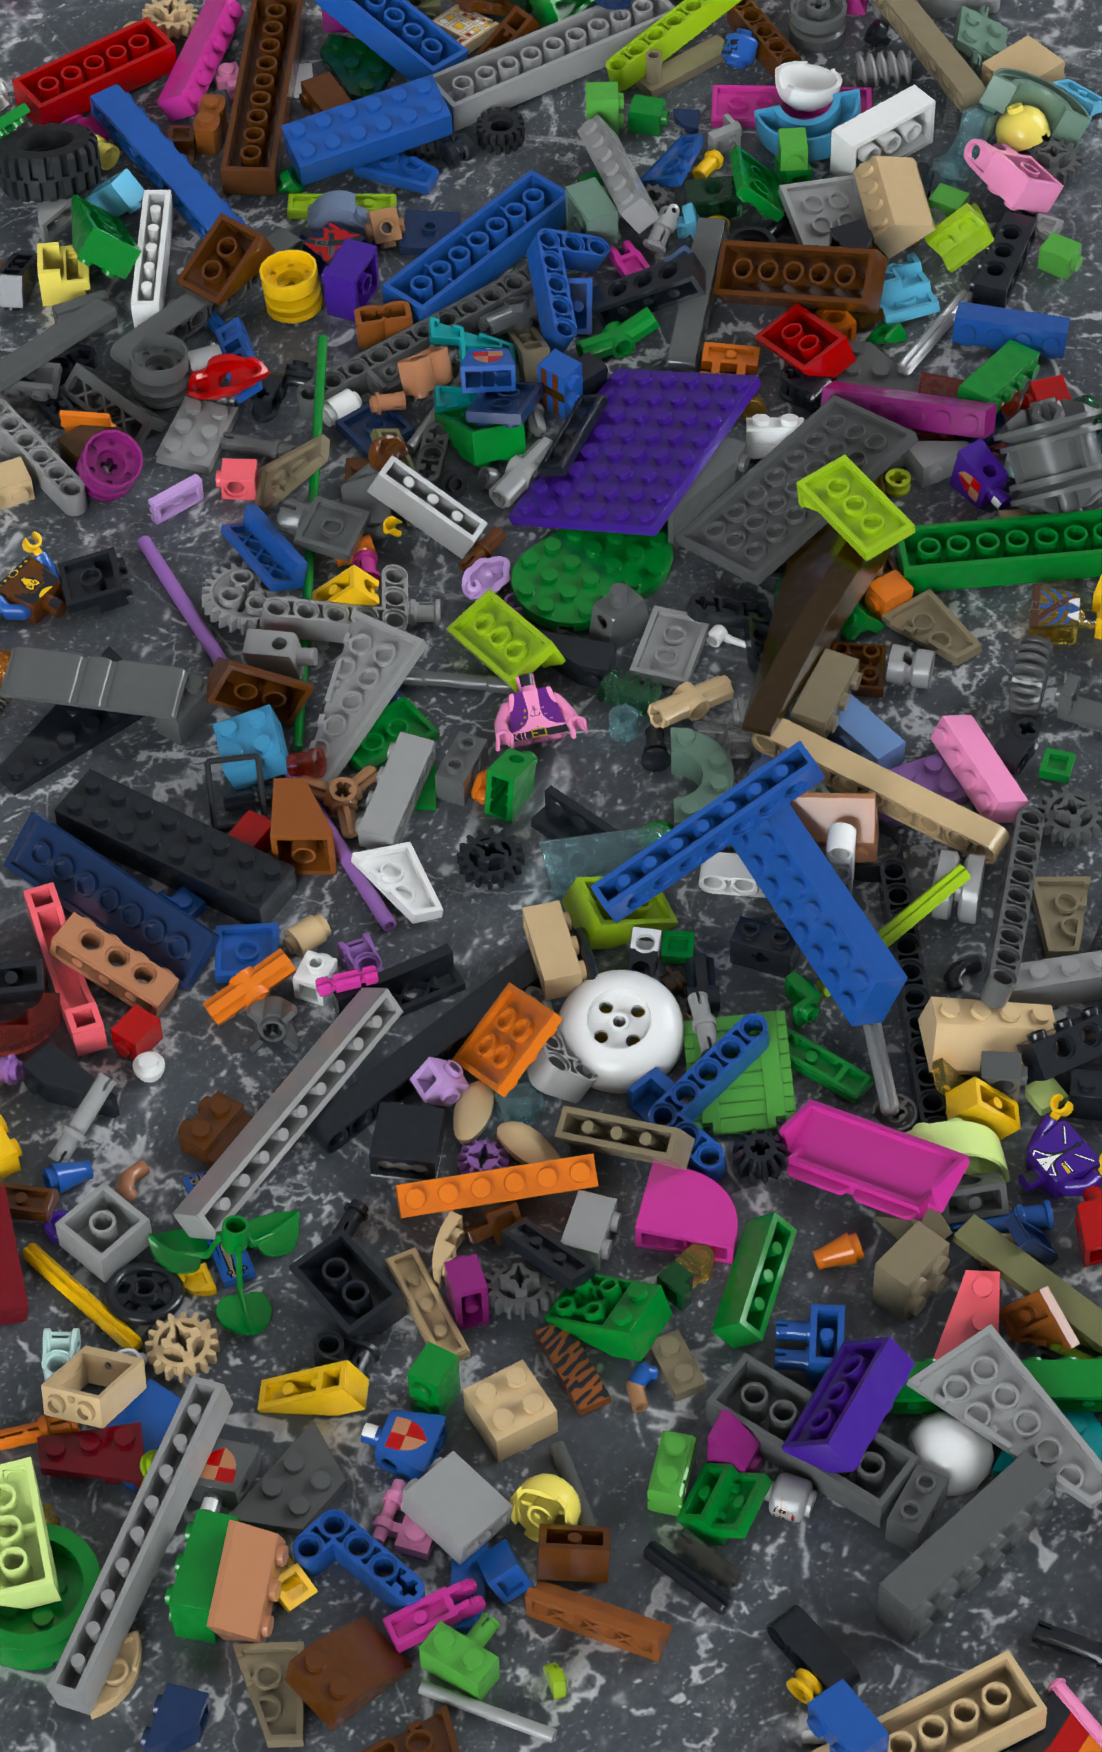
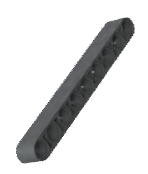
M285 228L278 229L266 238L275 248L272 254L289 249L306 251L307 245H305V241ZM260 273L221 306L189 290L118 339L111 348V358L130 371L129 349L134 342L142 337L153 334H167L184 341L207 325V319H211L210 316H212V309L220 316L262 286Z
M1029 806L1019 809L1009 831V840L1005 849L980 989L981 1000L987 1006L996 1009L1007 1005L1018 981L1045 822L1044 815L1038 809Z

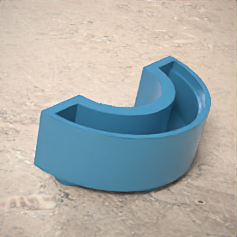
M858 88L834 93L833 103L829 110L822 116L814 119L800 120L792 118L783 111L780 105L754 110L757 136L767 150L778 155V129L805 127L808 143V162L831 158L832 130L862 113L860 90Z

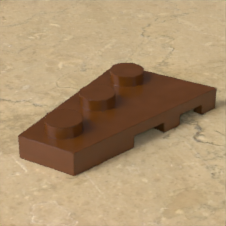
M445 1704L436 1709L434 1716L423 1722H420L418 1719L407 1725V1731L392 1739L384 1738L361 1752H460L448 1707Z

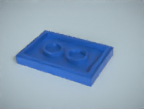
M152 1378L146 1382L147 1388L106 1426L141 1422L145 1453L150 1450H158L181 1401L179 1397ZM121 1482L134 1492L138 1489L136 1484Z

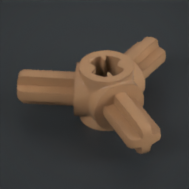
M368 765L352 778L347 776L331 779L329 783L303 775L301 778L306 779L315 798L324 800L323 805L328 806L332 815L337 816L342 837L353 839L358 836V833L355 832L357 821L355 812L359 808L358 801L363 798L362 792L376 782L378 770L374 766Z

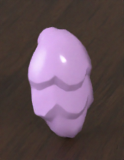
M502 556L479 558L463 574L461 584L463 594L472 601L478 600L488 589L498 594L499 590L511 579L509 574L510 561Z

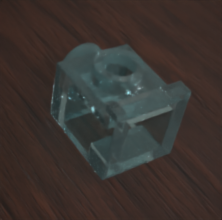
M531 1082L517 1084L505 1098L495 1092V1105L500 1124L515 1121L528 1125L534 1121H539L540 1112L546 1111L542 1092L536 1093L535 1087Z

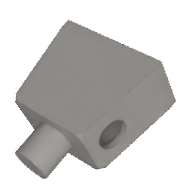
M247 629L242 654L249 666L301 680L304 666H316L318 663L317 648H302L297 635L293 632Z

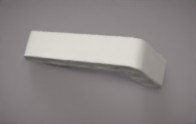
M835 823L828 829L825 857L852 895L856 829L847 823ZM718 852L701 864L698 884L703 891L712 894L766 898L737 853Z

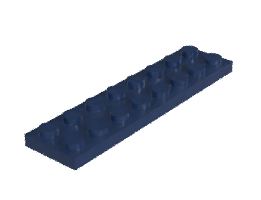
M32 811L3 864L34 887L53 882L60 903L64 908L72 913L75 912L81 917L91 919L98 928L108 934L116 935L123 944L134 951L144 953L150 961L161 968L164 967L172 971L175 977L179 979L178 986L183 990H192L221 937L38 812Z

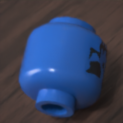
M737 28L736 33L731 32L726 35L721 56L726 60L725 64L727 66L745 70L746 66L754 63L759 43L755 38L751 37V31Z

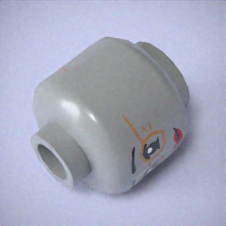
M783 1472L778 1475L776 1481H772L764 1500L769 1502L768 1509L772 1516L799 1523L804 1517L810 1518L818 1491L813 1490L811 1480Z

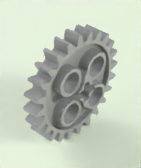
M245 561L242 562V567H237L234 563H231L230 570L220 567V574L212 572L211 579L205 580V586L202 587V607H204V614L210 615L211 623L219 621L220 629L228 625L230 633L240 629L241 635H244L247 629H260L259 624L263 604L267 598L275 596L297 598V589L271 592Z

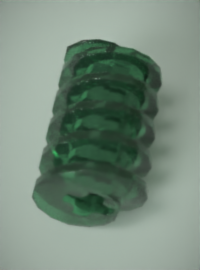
M614 667L610 674L607 673L601 680L597 692V700L599 702L606 700L608 705H615L617 703L619 709L628 707L629 712L636 713L639 711L641 716L647 717L649 715L647 712L649 704L664 698L662 682H658L653 689L651 688L652 680L650 678H647L643 685H641L640 675L636 674L633 680L629 681V671H624L622 676L618 677L619 669Z

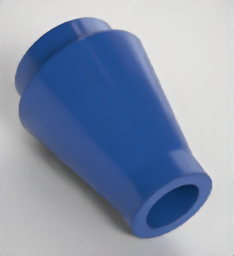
M89 1160L50 1163L49 1167L42 1169L45 1188L57 1189L59 1195L94 1177Z

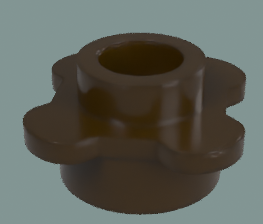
M666 965L664 969L667 973L659 977L661 984L672 993L674 998L680 995L685 999L686 994L683 989L687 986L684 977L678 970L672 972L669 966Z

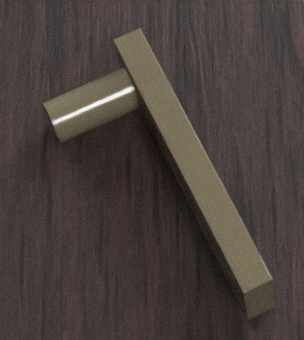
M716 34L662 63V54L659 50L652 49L647 51L646 76L635 83V86L646 96L658 97L723 62L724 59L721 56L724 39Z

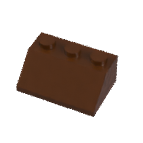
M221 657L217 658L207 676V703L242 713L270 704L281 724L292 726L314 690V684Z

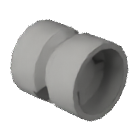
M893 644L888 661L886 682L903 685L906 681H909L912 687L929 689L934 670L935 651L919 648L916 652H912L909 646Z

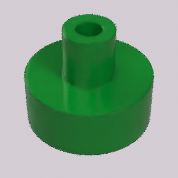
M288 167L280 173L282 183L278 185L277 189L281 194L284 195L288 191L291 194H299L306 188L305 185H301L293 167Z

